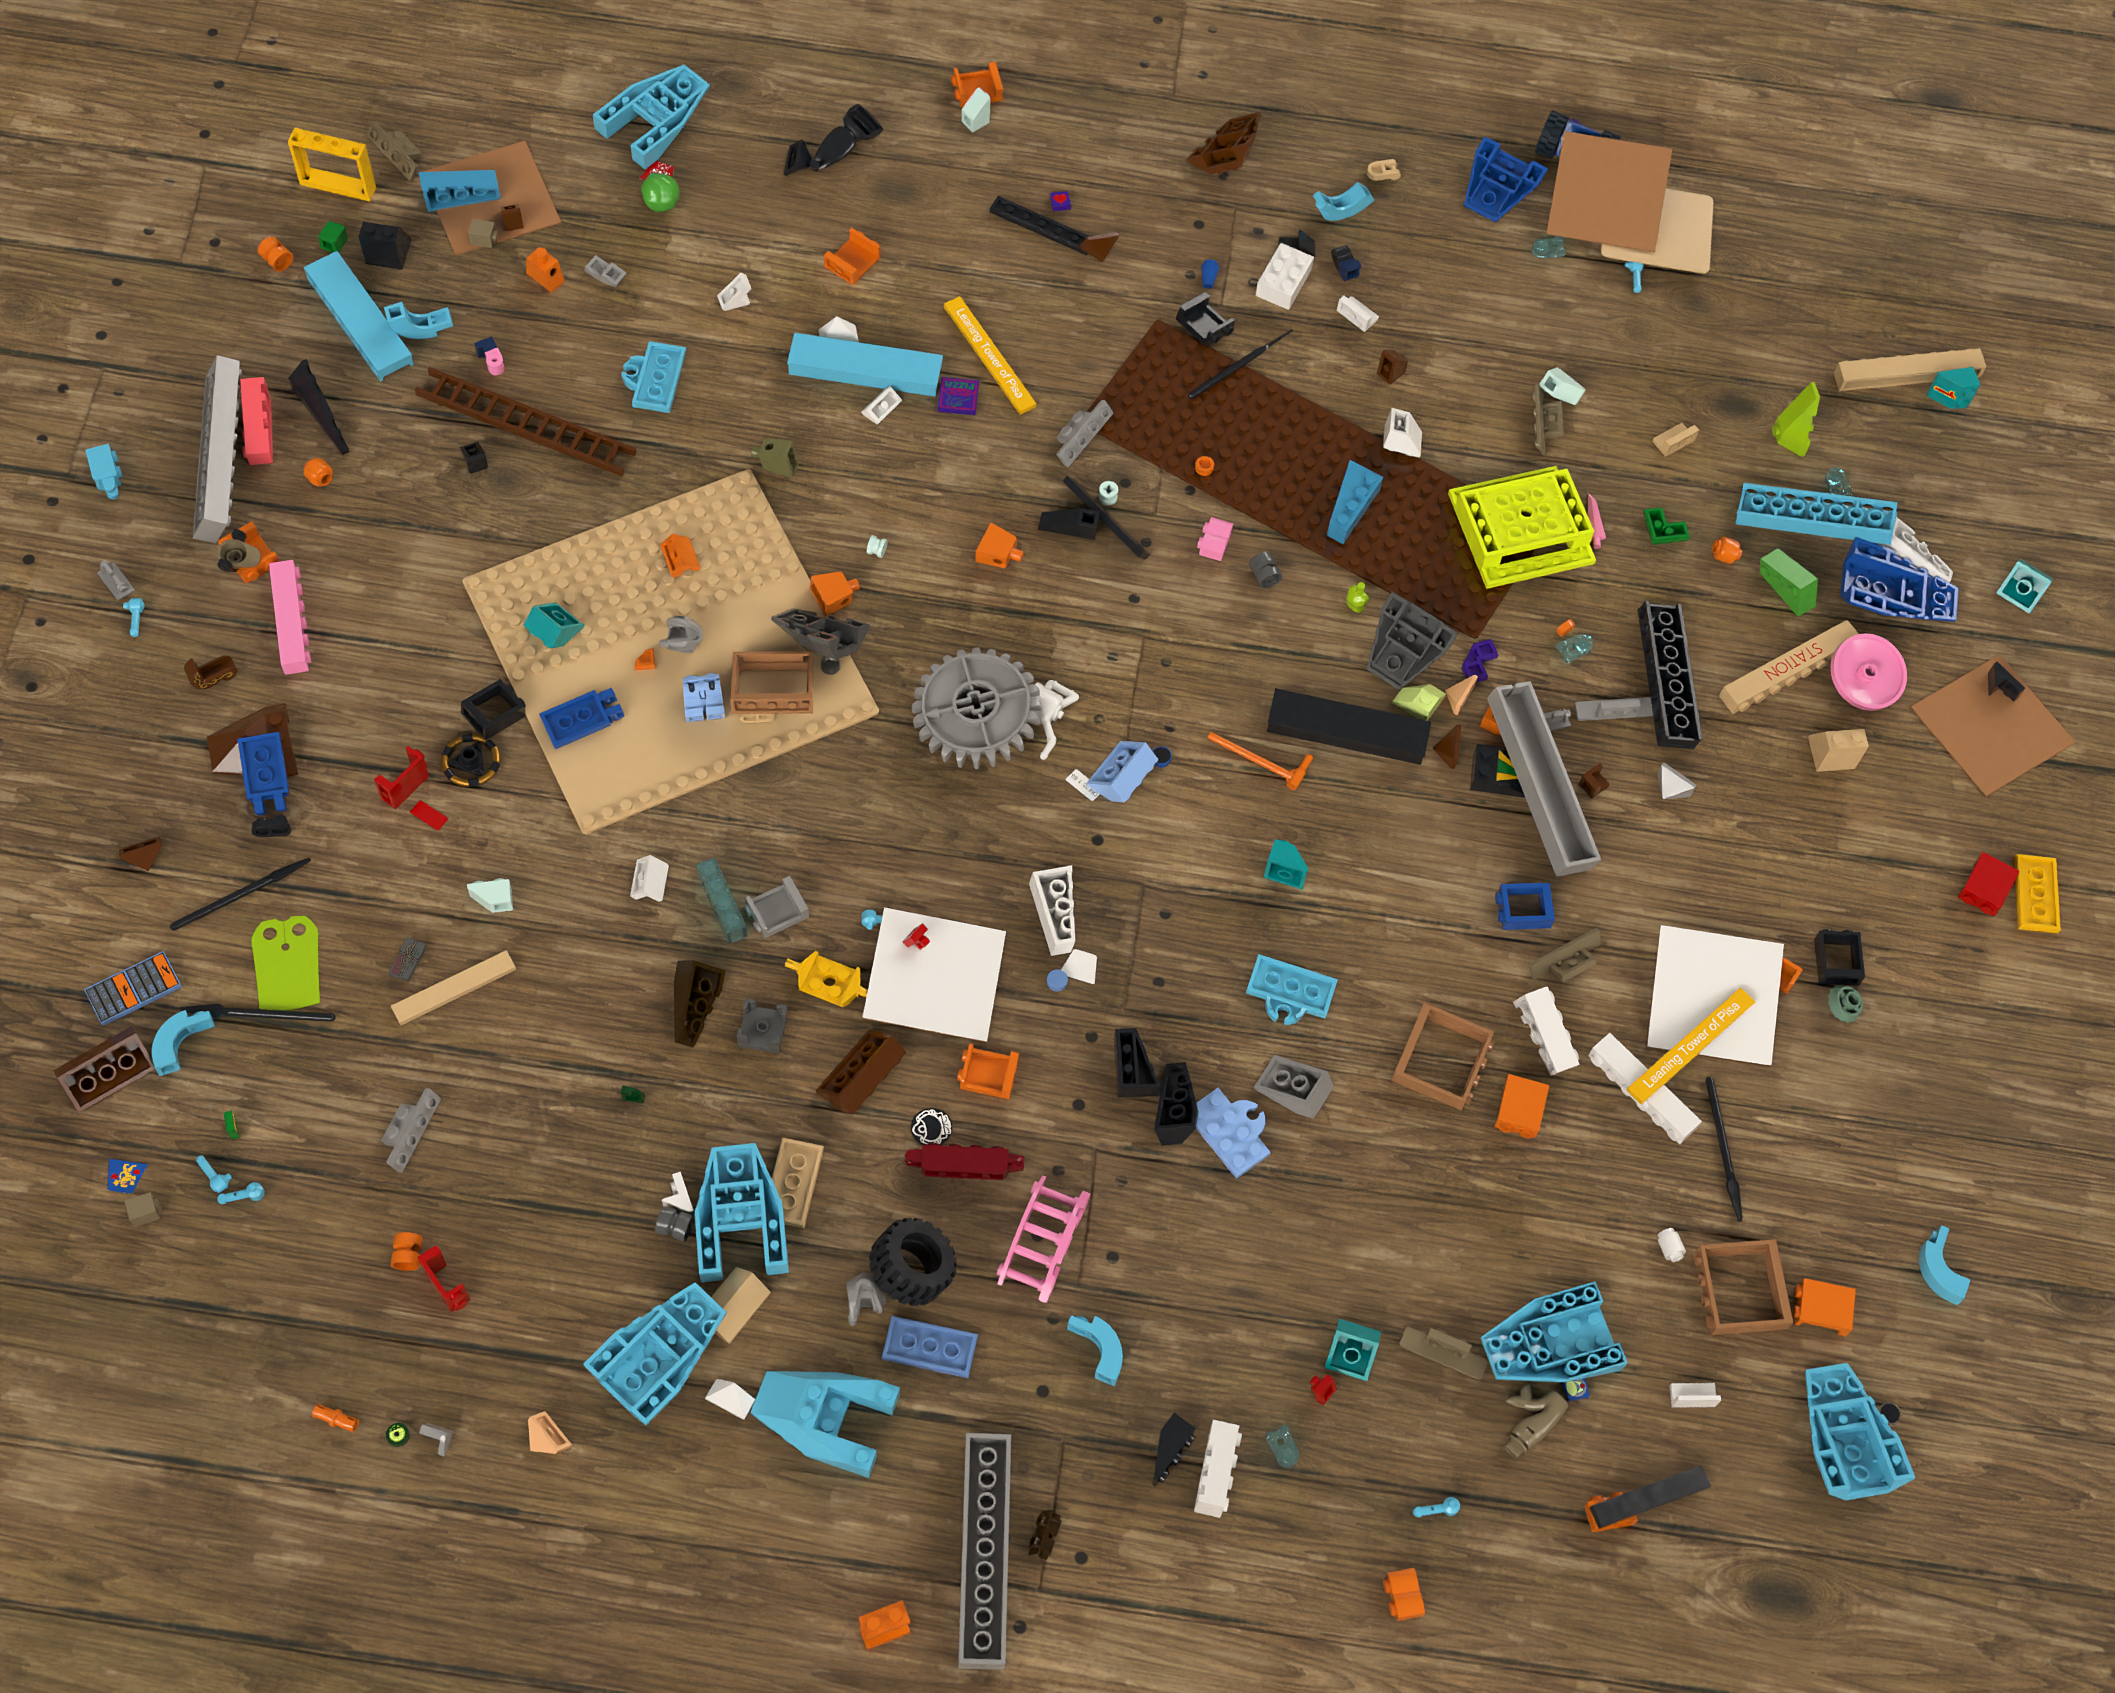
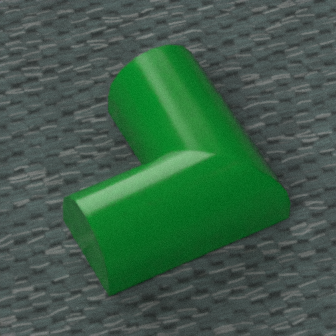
M1662 507L1643 510L1644 520L1652 545L1683 542L1690 539L1686 521L1667 523Z

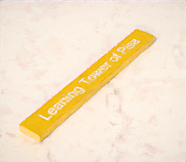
M959 296L944 303L947 313L1017 412L1021 415L1036 408V402L962 298Z
M1740 987L1633 1082L1626 1091L1641 1105L1645 1103L1755 1004V1001Z

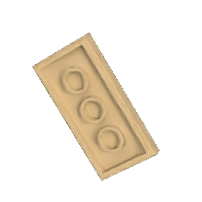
M782 1138L772 1181L783 1203L785 1225L805 1228L824 1152V1146L787 1138Z

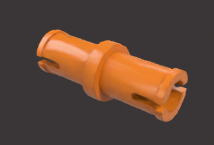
M317 1403V1406L312 1411V1417L328 1422L332 1427L338 1426L354 1433L359 1426L360 1421L358 1418L343 1414L340 1409L333 1410Z

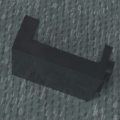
M1204 292L1181 305L1176 320L1207 347L1212 343H1217L1224 336H1229L1234 331L1236 320L1231 318L1226 321L1208 305L1210 295Z

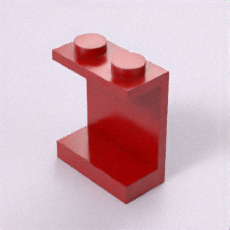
M409 746L405 749L410 766L393 783L380 774L374 779L380 798L395 810L429 777L428 766L424 760L425 756L418 749L413 750Z
M1982 852L1973 866L1974 869L1964 888L1959 893L1958 898L1969 905L1981 909L1985 914L1995 916L2001 909L2020 871Z
M435 1245L417 1258L424 1273L451 1312L461 1310L467 1305L470 1298L462 1283L446 1293L434 1275L447 1266L440 1249Z

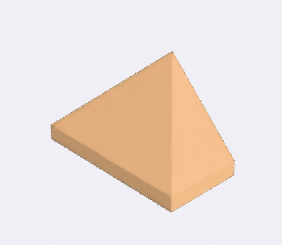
M1473 675L1445 690L1455 715H1458L1476 684L1478 676Z
M545 1411L528 1419L530 1451L556 1454L572 1446Z

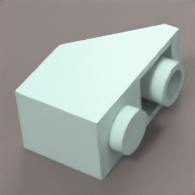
M980 87L975 90L962 108V122L972 133L990 122L991 99Z
M1558 367L1548 370L1539 384L1552 397L1573 405L1578 403L1586 391L1585 388Z
M498 878L488 882L475 881L467 884L470 897L492 913L513 910L512 890L509 879Z

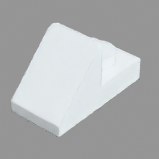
M740 273L717 295L722 310L727 311L750 304L747 293L751 290V286L746 274Z
M681 1172L672 1174L674 1182H671L670 1185L673 1196L662 1199L663 1207L667 1206L676 1209L678 1214L686 1212L694 1215Z

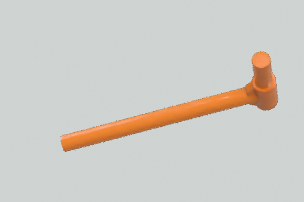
M1210 732L1207 739L1286 778L1287 787L1291 790L1297 789L1306 774L1305 771L1313 760L1312 755L1306 754L1298 768L1288 771L1213 732Z

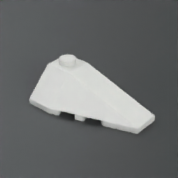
M1896 517L1891 545L1877 544L1894 550L1896 555L1902 559L1906 557L1911 560V564L1914 566L1925 568L1928 570V574L1933 577L1937 575L1950 582L1953 571L1937 555H1931L1927 548L1928 545L1924 541L1920 543L1913 536L1915 532Z

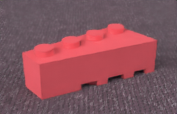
M264 377L240 379L243 409L242 424L244 426L242 438L245 442V446L242 447L243 457L248 459L249 465L273 463L272 406Z

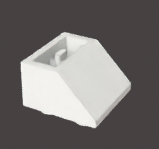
M1391 408L1385 424L1383 448L1420 458L1421 429L1410 412Z

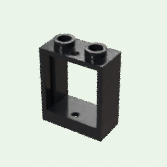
M501 679L461 701V714L485 740L525 717L526 705L520 697L518 698L513 693L510 685L505 684ZM500 694L512 709L488 721L476 707Z
M1831 929L1819 931L1814 938L1819 984L1860 985L1865 978L1860 932H1853L1852 930L1833 931ZM1824 944L1850 945L1852 969L1827 968Z

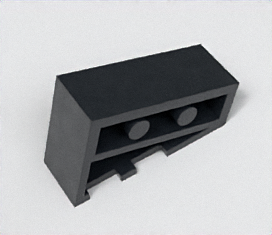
M1115 1029L1114 1052L1118 1097L1160 1096L1161 1083L1156 1077L1154 1067L1149 1061L1137 1029Z

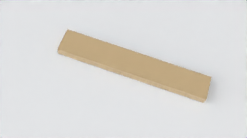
M506 950L391 1005V1009L401 1026L515 971L516 967Z

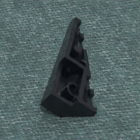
M307 359L302 360L288 378L292 390L341 454L349 453L348 445L335 423L331 409L316 382L315 376L310 370Z

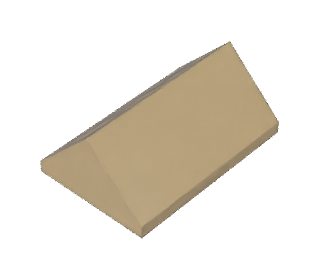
M735 1267L711 1297L727 1312L715 1334L728 1344L733 1341L771 1294L752 1272Z

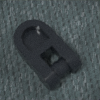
M279 815L275 819H257L252 823L251 833L257 837L287 836L292 831L284 815Z

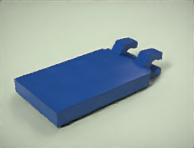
M612 688L598 694L593 690L539 714L555 750L611 726L613 721L625 717L620 704L609 708L605 706L617 701Z
M275 732L237 739L246 797L251 803H254L255 814L258 816L266 815L264 800L274 799L276 811H287L284 797H287L290 792L280 733Z

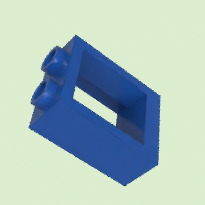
M1550 883L1501 884L1499 891L1495 894L1496 904H1499L1500 908L1498 910V922L1502 923V930L1547 929L1552 927L1555 917ZM1538 894L1541 916L1510 915L1508 895Z

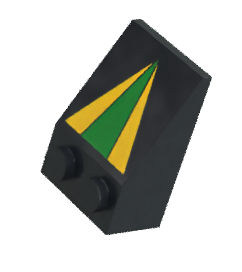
M1477 744L1473 753L1470 790L1525 798L1508 751L1496 746Z

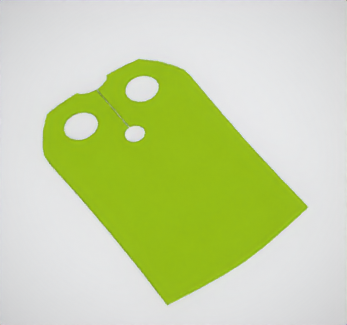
M292 916L286 921L271 919L261 922L251 939L259 1009L287 1011L320 1003L318 929L315 924L306 916ZM296 924H303L306 931L304 934L296 936L293 934L292 928ZM267 928H274L277 934L275 938L267 940L264 938L263 932ZM285 943L290 946L286 951L282 949V945Z

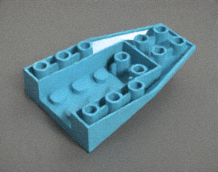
M1596 1282L1536 1298L1483 1335L1480 1339L1495 1379L1569 1382L1622 1371L1628 1362L1620 1342L1616 1344L1613 1342L1600 1309L1603 1299Z

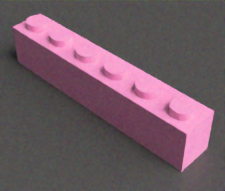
M293 560L269 563L280 661L283 672L287 675L309 671L308 663H311L310 651L306 650V646H309L308 635L304 634V629H307L306 618L302 617V612H305L304 601L300 600V595H303L301 583L298 584V579L301 578L300 568L295 567Z

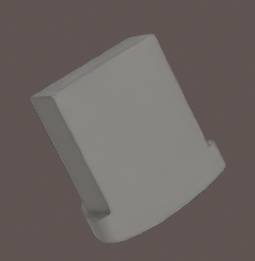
M430 1423L422 1424L419 1433L440 1440L438 1455L445 1457L454 1431Z

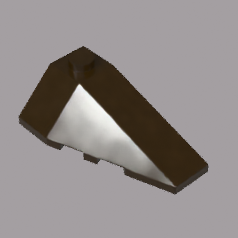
M695 960L677 962L674 977L675 1043L688 1047L695 1046L704 1028L706 1016L711 1014L713 1010L712 1004L722 991L726 970Z

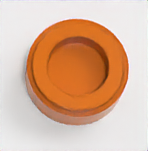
M1208 456L1199 457L1195 462L1196 472L1202 476L1210 475L1214 470V461Z
M1569 619L1556 632L1560 637H1563L1571 632L1576 624L1572 619Z

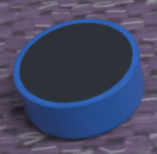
M1160 746L1152 751L1158 758V761L1154 764L1155 766L1166 767L1170 764L1172 754L1168 748Z

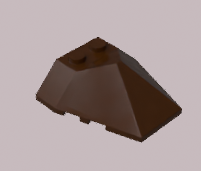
M1260 112L1227 121L1216 131L1217 135L1212 140L1211 138L1206 139L1205 146L1197 147L1187 158L1188 163L1209 174H1222L1230 169H1240L1248 158L1255 140L1261 117Z
M286 703L265 707L207 736L212 772L214 774L238 776L243 774L237 739L279 732L287 777L298 775L296 758L292 750Z

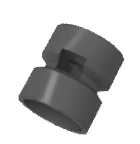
M1271 552L1259 553L1249 561V566L1253 574L1256 575L1255 578L1261 588L1273 587L1281 581L1283 576Z
M664 1206L658 1216L655 1233L664 1236L672 1234V1237L676 1240L685 1242L691 1232L694 1215L686 1212L677 1214L676 1209Z

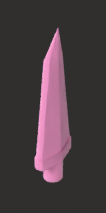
M1588 493L1587 516L1594 530L1591 541H1593V548L1599 549L1601 548L1600 540L1606 539V533L1604 532L1597 501Z

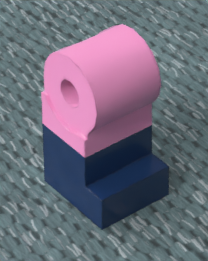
M492 336L475 342L476 353L479 358H485L489 373L492 375L502 374L505 369L503 358Z

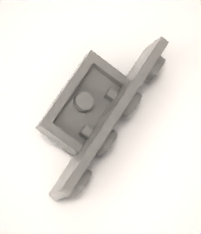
M1101 400L1091 413L1080 410L1075 413L1070 422L1061 429V432L1056 437L1060 443L1064 444L1057 452V456L1064 466L1069 467L1113 415L1112 409L1105 400Z
M1651 697L1575 702L1574 705L1578 721L1653 716Z
M425 1088L416 1106L400 1104L381 1140L386 1145L394 1146L387 1159V1164L397 1172H403L441 1100L429 1088Z

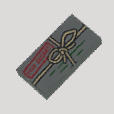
M407 937L388 972L389 975L409 983L427 945Z

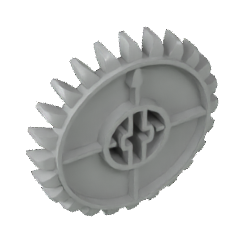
M973 648L970 654H966L963 649L958 650L957 657L952 658L946 655L943 657L944 664L941 666L939 664H932L930 666L932 675L926 674L920 679L921 685L925 687L916 688L914 691V698L920 700L912 704V713H920L913 720L914 727L924 726L919 732L920 741L923 742L932 736L929 742L931 754L942 745V759L945 763L952 753L956 752L957 765L962 768L967 755H971L975 769H979L981 755H986L989 764L995 767V752L1000 751L1002 756L1007 761H1010V744L1021 752L1024 750L1020 734L1033 740L1034 732L1027 722L1040 725L1039 715L1031 711L1042 710L1041 701L1037 698H1032L1040 696V690L1036 685H1028L1034 682V677L1030 672L1021 674L1024 670V665L1020 661L1011 664V657L1006 653L998 657L996 656L995 649H989L985 654L981 653L980 648Z

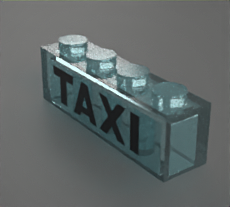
M714 857L696 864L697 876L728 944L747 937L746 924L716 858Z

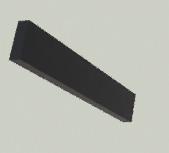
M1000 196L995 199L990 207V213L1084 255L1088 254L1080 247V244L1087 237H1090L1084 233Z
M1069 476L1064 478L1063 483L1091 510L1099 511V518L1139 558L1146 560L1150 556L1075 479Z
M1698 1466L1589 1507L1600 1529L1711 1487V1484L1702 1466Z

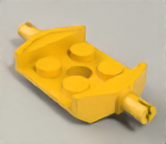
M817 951L813 952L802 963L790 960L789 958L785 963V967L796 970L799 991L841 1007L849 1005L859 995L867 997L868 989L860 986L859 967L855 970L819 956ZM832 978L835 980V984L827 986L824 984V980Z

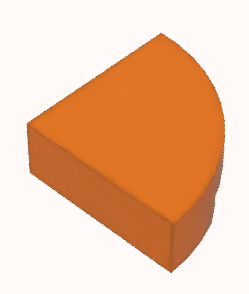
M654 648L645 650L636 659L635 670L655 669Z

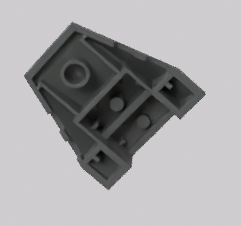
M1392 592L1381 609V616L1376 629V636L1372 645L1367 670L1398 690H1401L1446 653L1459 633L1419 606Z
M794 608L771 617V620L808 651L826 656L831 661H837L844 656H849V654L856 652L870 628V624L847 618L846 621L835 620V616L828 615V618L818 617L816 612Z

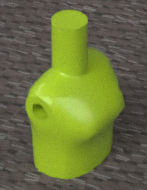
M1363 582L1358 583L1357 586L1352 585L1348 590L1346 598L1349 608L1358 613L1365 610L1366 604L1369 601L1368 595L1364 592L1365 584Z

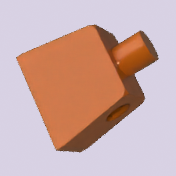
M537 248L526 258V274L551 293L565 282L558 260L551 256L545 248Z
M990 523L976 549L975 562L1006 568L1010 559L1021 562L1024 551L1016 549V536Z
M833 572L811 576L809 588L824 616H828L849 605L852 602L853 591L859 590L860 586L856 578L847 581L842 572Z

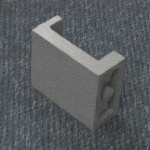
M790 876L784 878L783 885L753 899L750 896L745 897L746 904L744 909L748 916L752 915L755 930L757 933L761 932L764 939L809 918V909Z

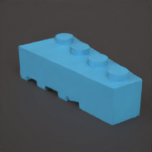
M495 170L419 172L421 188L428 212L501 199Z
M1351 460L1349 461L1329 523L1328 537L1342 544L1345 543L1380 491L1383 481L1382 476Z

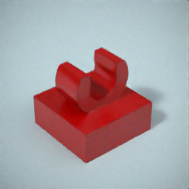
M923 923L920 924L903 940V943L907 947L915 944L920 950L923 947L925 948L930 942L923 935L928 928Z
M1327 1374L1322 1380L1314 1375L1309 1381L1312 1385L1311 1389L1314 1392L1316 1401L1322 1405L1337 1390L1334 1379Z

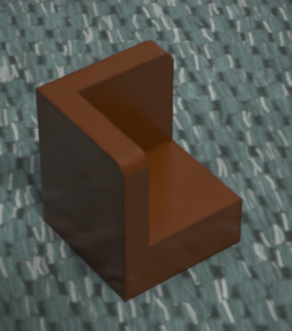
M1601 764L1583 774L1579 782L1581 788L1591 799L1610 785L1600 774L1603 768Z

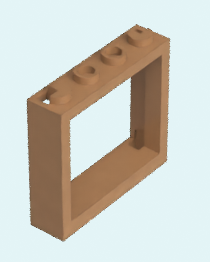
M813 651L733 652L732 714L813 713ZM807 670V693L739 694L740 671Z
M1424 1002L1391 1081L1462 1111L1464 1104L1469 1105L1473 1093L1470 1092L1472 1086L1476 1087L1481 1077L1477 1074L1479 1068L1484 1069L1488 1060L1484 1056L1486 1051L1491 1052L1495 1042L1491 1040L1494 1031ZM1426 1019L1482 1042L1461 1097L1404 1073Z
M1776 1239L1708 1244L1698 1247L1693 1255L1694 1264L1698 1266L1699 1270L1697 1280L1699 1286H1702L1703 1294L1701 1300L1703 1307H1706V1326L1710 1328L1711 1335L1788 1329L1793 1324ZM1763 1253L1777 1320L1720 1324L1707 1257Z

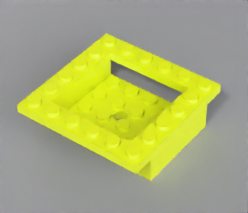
M1557 466L1449 489V498L1486 589L1595 564L1596 558L1590 546L1594 530L1568 469L1558 470ZM1526 511L1530 513L1531 516L1525 517L1521 514V512ZM1566 542L1568 546L1566 550L1500 564L1502 556Z

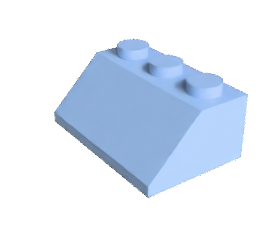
M1120 741L1086 784L1108 800L1124 803L1130 798L1135 788L1142 783L1146 774L1153 769L1158 758L1146 742Z

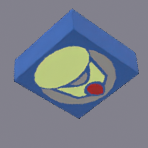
M1585 1378L1562 1382L1567 1402L1589 1398L1590 1394Z

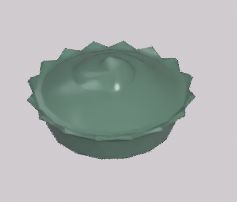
M1842 984L1840 986L1835 985L1833 989H1830L1828 1004L1830 1005V1011L1834 1013V1017L1846 1023L1854 1022L1858 1019L1863 1008V1000L1858 991Z

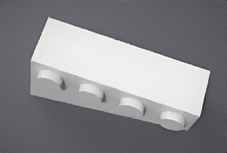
M1072 865L1033 872L1029 886L1050 954L1054 956L1070 953L1075 943Z

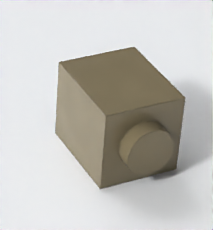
M472 219L468 232L470 245L493 248L494 241L497 242L499 235L495 222Z
M151 1192L124 1200L129 1221L134 1227L160 1219L161 1203L159 1198L155 1199Z

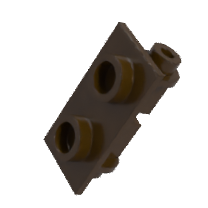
M1054 1510L1043 1511L1038 1516L1036 1521L1037 1529L1035 1535L1030 1540L1028 1555L1039 1554L1038 1557L1044 1560L1051 1556L1055 1540L1048 1538L1050 1534L1056 1537L1062 1522L1060 1520L1061 1516L1053 1513Z

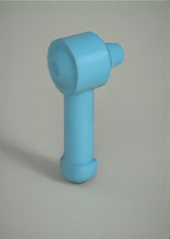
M1628 261L1625 262V267L1633 272V292L1639 293L1641 292L1640 272L1644 264Z
M131 598L128 602L123 603V608L129 609L132 613L130 636L132 637L139 636L140 613H143L145 607L142 598Z
M865 910L861 914L862 925L871 930L877 923L881 924L883 915H877L873 910Z
M198 1156L196 1162L210 1179L212 1190L221 1193L228 1188V1183L232 1179L230 1174L217 1175L204 1156Z
M252 1182L245 1190L219 1194L217 1201L220 1204L245 1198L259 1201L264 1197L265 1191L261 1184Z
M1449 1497L1442 1504L1423 1507L1416 1506L1413 1509V1514L1415 1517H1422L1424 1515L1444 1512L1447 1516H1454L1460 1509V1503L1456 1498Z

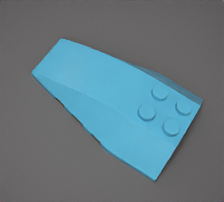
M696 1283L675 1294L662 1305L654 1307L646 1315L633 1320L625 1328L617 1330L583 1364L613 1397L646 1426L679 1393L727 1314Z
M1848 1363L1805 1370L1813 1454L1828 1493L1846 1501L1886 1494L1914 1480L1915 1475L1899 1436L1895 1431L1891 1430L1888 1420L1875 1407L1874 1400L1866 1394L1863 1389L1864 1386Z

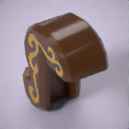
M226 655L199 667L191 658L184 666L190 684L196 689L211 688L221 679L229 681L237 674L232 658Z

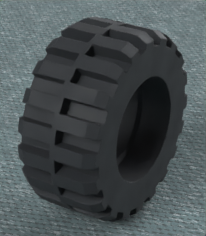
M903 1218L893 1222L873 1243L872 1251L869 1255V1260L872 1261L869 1264L870 1270L874 1272L873 1278L875 1282L880 1284L879 1288L883 1292L886 1291L889 1294L888 1297L892 1300L897 1299L899 1300L898 1303L904 1305L909 1303V1306L926 1305L936 1299L953 1281L956 1274L955 1267L957 1266V1259L954 1257L955 1250L950 1246L948 1237H944L943 1231L939 1228H934L932 1223L928 1221L924 1223L922 1222L923 1219L918 1218L913 1220L912 1218ZM901 1250L914 1254L921 1261L925 1274L910 1268L903 1259Z

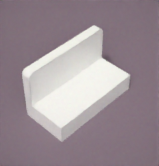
M1343 296L1339 299L1337 311L1364 332L1378 320V315L1354 297L1347 298Z
M651 855L637 859L630 897L637 900L648 896L658 902L662 901L669 865Z
M1671 1383L1669 1386L1672 1407H1716L1721 1401V1396L1716 1395L1715 1383Z

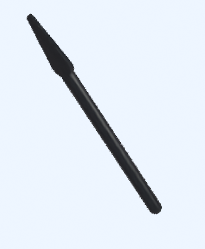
M1293 329L1238 360L1191 391L1188 397L1190 399L1196 398L1260 356L1269 347L1292 332Z
M307 858L275 870L270 875L171 923L170 929L175 931L272 882H277L310 862L311 859Z
M221 1004L180 1007V1011L186 1010V1012L193 1014L200 1011H209L212 1018L239 1016L332 1022L336 1018L333 1013L224 1007Z
M1707 1077L1706 1086L1727 1178L1726 1188L1737 1220L1741 1222L1740 1188L1735 1179L1714 1079Z

